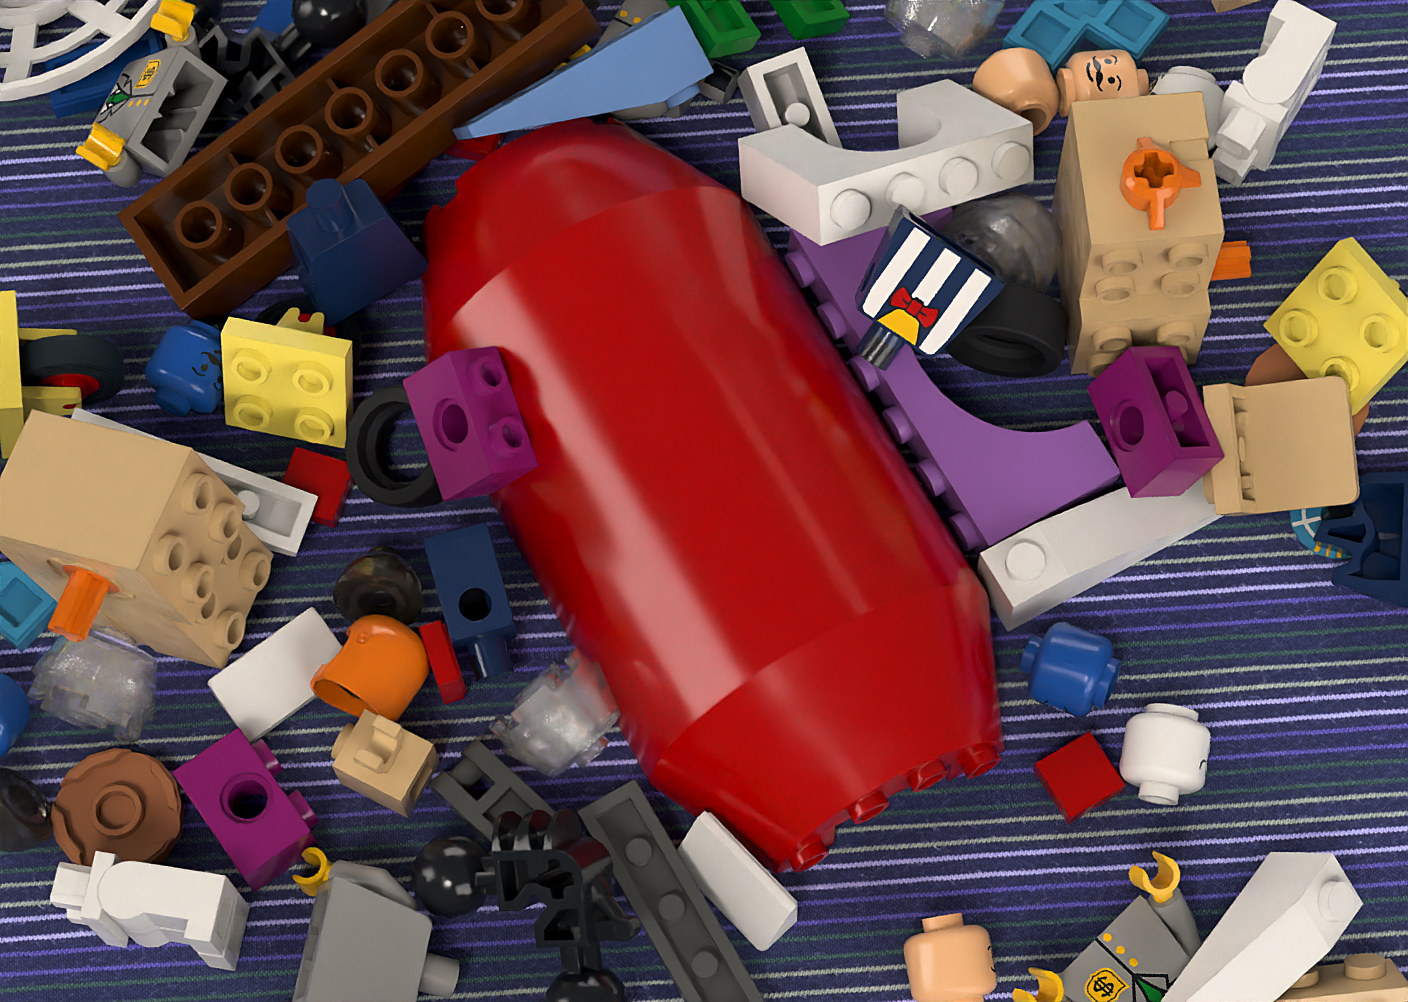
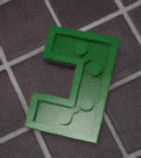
M665 0L669 7L680 6L707 59L751 51L762 35L739 0ZM768 0L796 41L840 32L851 17L840 0Z

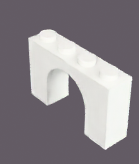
M949 79L941 80L897 93L898 150L864 152L841 149L821 141L792 123L739 138L738 148L742 197L818 245L823 246L888 226L895 210L900 204L916 215L921 216L1034 181L1033 122Z

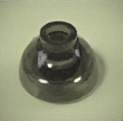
M376 546L370 549L368 553L352 560L344 568L337 579L333 591V600L339 613L352 624L362 616L379 614L387 615L409 626L422 612L423 588L417 572L397 549L390 546Z
M0 767V851L12 853L35 848L53 835V821L50 818L51 807L43 793L27 777L15 770Z

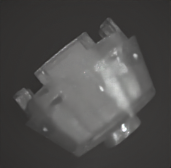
M887 0L883 17L903 33L899 41L915 53L927 59H930L933 53H936L958 63L998 30L995 21L1006 4L1003 0Z
M1007 191L964 203L953 211L950 222L941 230V232L1001 272L1004 283L1031 288L1043 294H1046L1062 256V233L1055 218L1038 200L1022 192Z
M100 626L98 631L90 629L86 640H81L80 643L70 641L62 635L31 668L35 678L27 697L38 701L43 699L40 705L42 710L86 730L87 726L90 725L107 729L108 725L111 724L117 726L113 735L117 740L136 742L141 735L146 721L154 720L158 662L151 655L136 647L137 641L133 637L110 627Z
M576 647L571 648L565 655L564 661L568 665L565 670H562L554 661L515 697L517 699L513 704L515 709L510 713L512 719L509 722L500 714L489 726V729L505 745L502 749L503 753L551 778L562 773L574 762L580 768L591 762L608 745L609 740L604 734L621 715V711L599 661L591 664Z

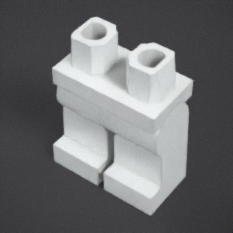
M1278 0L1269 15L1258 57L1246 66L1241 83L1233 80L1224 94L1218 116L1221 126L1214 142L1218 148L1211 157L1214 162L1216 176L1235 186H1240L1252 166L1264 172L1274 158L1279 141L1320 78L1327 51L1329 50L1337 25L1336 22L1293 0Z
M100 851L95 852L92 867L60 862L50 896V902L55 907L67 909L66 917L72 923L88 925L107 945L126 948L129 936L137 944L144 947H159L170 941L188 944L198 952L199 956L209 967L231 971L236 970L250 906L240 893L237 892V889L226 875L137 861L122 862L116 854Z

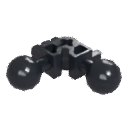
M184 0L196 6L191 25L195 29L203 62L228 80L213 108L217 112L240 120L244 119L310 69L305 60L317 48L336 49L367 25L369 11L367 0H293L291 9L293 22L280 35L256 26L245 36L219 24L223 0ZM158 31L161 35L165 37V33Z
M560 809L553 817L544 810H530L524 815L523 819L514 811H504L498 816L494 824L492 855H489L475 839L457 834H447L433 838L422 848L412 862L411 884L416 899L433 915L448 919L470 916L483 906L490 895H497L499 912L521 911L538 902H542L547 906L534 923L536 948L560 947L562 972L555 977L546 991L545 1002H630L624 983L609 968L602 966L599 941H629L639 934L641 925L635 916L627 915L614 899L612 884L613 862L609 851L603 843L595 838L583 836L580 822L571 809ZM559 867H561V869H562V870H556V871H553V872H551V873H549V874H547V875L541 876V875H543V874H545V873H548V872H550V871H552V870H554V869H557V868H559Z

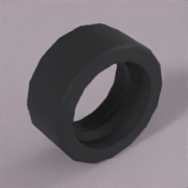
M1005 283V287L1000 294L945 349L950 356L961 364L980 372L1015 378L1043 376L1055 371L1062 361L1069 317L1065 308L1052 297L1031 288Z
M394 385L376 390L360 403L348 425L345 453L348 471L361 492L374 502L389 506L423 508L441 503L443 498L429 459L420 477L411 484L398 483L392 475L387 464L385 451L388 432L396 418L404 411L412 410L404 386Z

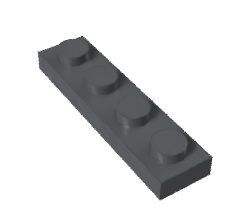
M636 780L630 781L578 810V817L589 837H593L603 843L609 851L613 862L612 877L635 917L639 920L643 931L684 1002H765Z

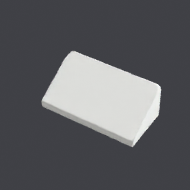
M311 607L216 674L207 684L215 698L236 726L240 728L249 743L253 744L317 697L309 686L311 679L322 664H327L340 652L342 646L314 607Z
M704 811L698 816L677 849V852L703 894L756 949L760 951L767 950L797 922L798 902L711 812L707 813Z

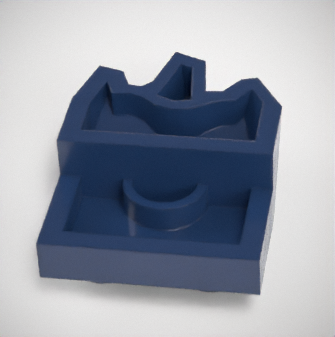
M1367 472L1359 477L1360 494L1358 499L1351 504H1347L1354 510V516L1322 521L1313 541L1319 547L1351 556L1350 562L1336 567L1331 580L1333 585L1389 604L1408 608V472Z

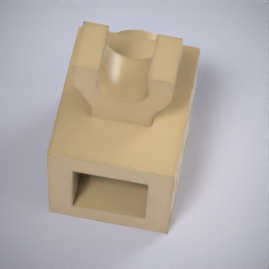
M366 709L356 725L348 723L342 729L331 752V758L335 759L332 767L340 784L406 818H409L440 764L434 744L403 729L401 725Z

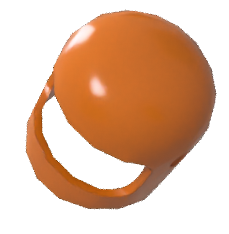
M371 614L362 616L347 629L346 635L348 640L340 652L330 662L320 666L311 679L309 686L313 693L322 701L355 717L360 718L366 709L396 723L424 684L431 664L423 640L410 627L387 615ZM343 688L349 690L351 693H353L354 695H356V696L359 697L360 699H358V698H356V697H353V696L350 695L347 691H345Z

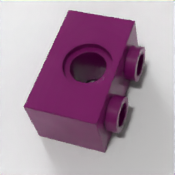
M497 346L449 351L403 380L444 502L492 494L539 467Z
M1179 346L1129 347L1087 387L1131 498L1181 496L1225 457Z
M238 727L172 773L253 893H255L304 858L301 854L305 849L309 847L320 848L310 828L319 823V820L298 790L286 796L274 777L280 774L283 769L261 738L251 745ZM254 794L263 795L268 798L265 809L258 816L250 819L236 816L238 805L244 798Z

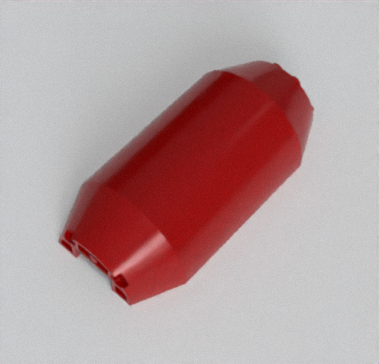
M581 117L547 125L507 143L473 165L455 180L457 195L442 208L439 205H433L424 219L419 233V250L429 263L426 272L420 275L425 366L449 351L489 346L498 347L539 467L496 492L488 494L649 783L696 818L704 811L707 813L711 812L758 862L776 875L791 866L795 873L805 871L829 855L827 847L834 844L835 826L851 818L854 824H860L872 819L889 806L890 803L887 798L909 786L916 793L931 787L944 777L947 781H950L965 773L968 779H973L988 772L1000 763L1002 758L999 754L1004 752V739L989 596L748 203L731 189L618 119L610 117L606 121L607 124L596 125L587 117Z

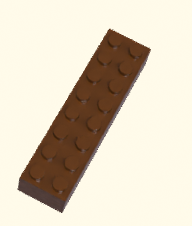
M400 0L123 209L117 216L180 310L194 320L212 326L295 264L285 224L292 215L308 207L306 192L312 184L329 178L337 180L343 187L355 179H365L380 198L384 197L457 142L458 139L452 129L536 82L603 32V29L582 0Z

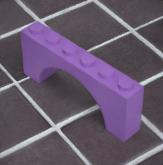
M950 206L919 217L945 234L948 230L953 209ZM888 226L823 246L818 245L793 228L791 229L788 254L785 255V261L791 275L801 288L809 285L821 304L817 307V312L825 330L834 340L841 337L853 355L849 359V363L854 376L866 392L875 390L886 410L882 411V417L887 429L898 444L908 443L919 463L915 464V470L920 482L931 497L935 498L940 495L953 515L948 518L951 531L965 551L974 549L979 557L981 552L1035 523L1099 498L1112 490L1121 472L1087 419L1070 427L1047 432H1023L1001 428L974 417L947 398L927 376L918 362L912 347L905 343L886 371L872 365L857 353L855 347L873 321L857 310L855 295Z

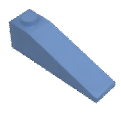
M678 5L657 11L452 130L458 140H464L665 101L669 109L700 93L701 90L697 82L714 71Z

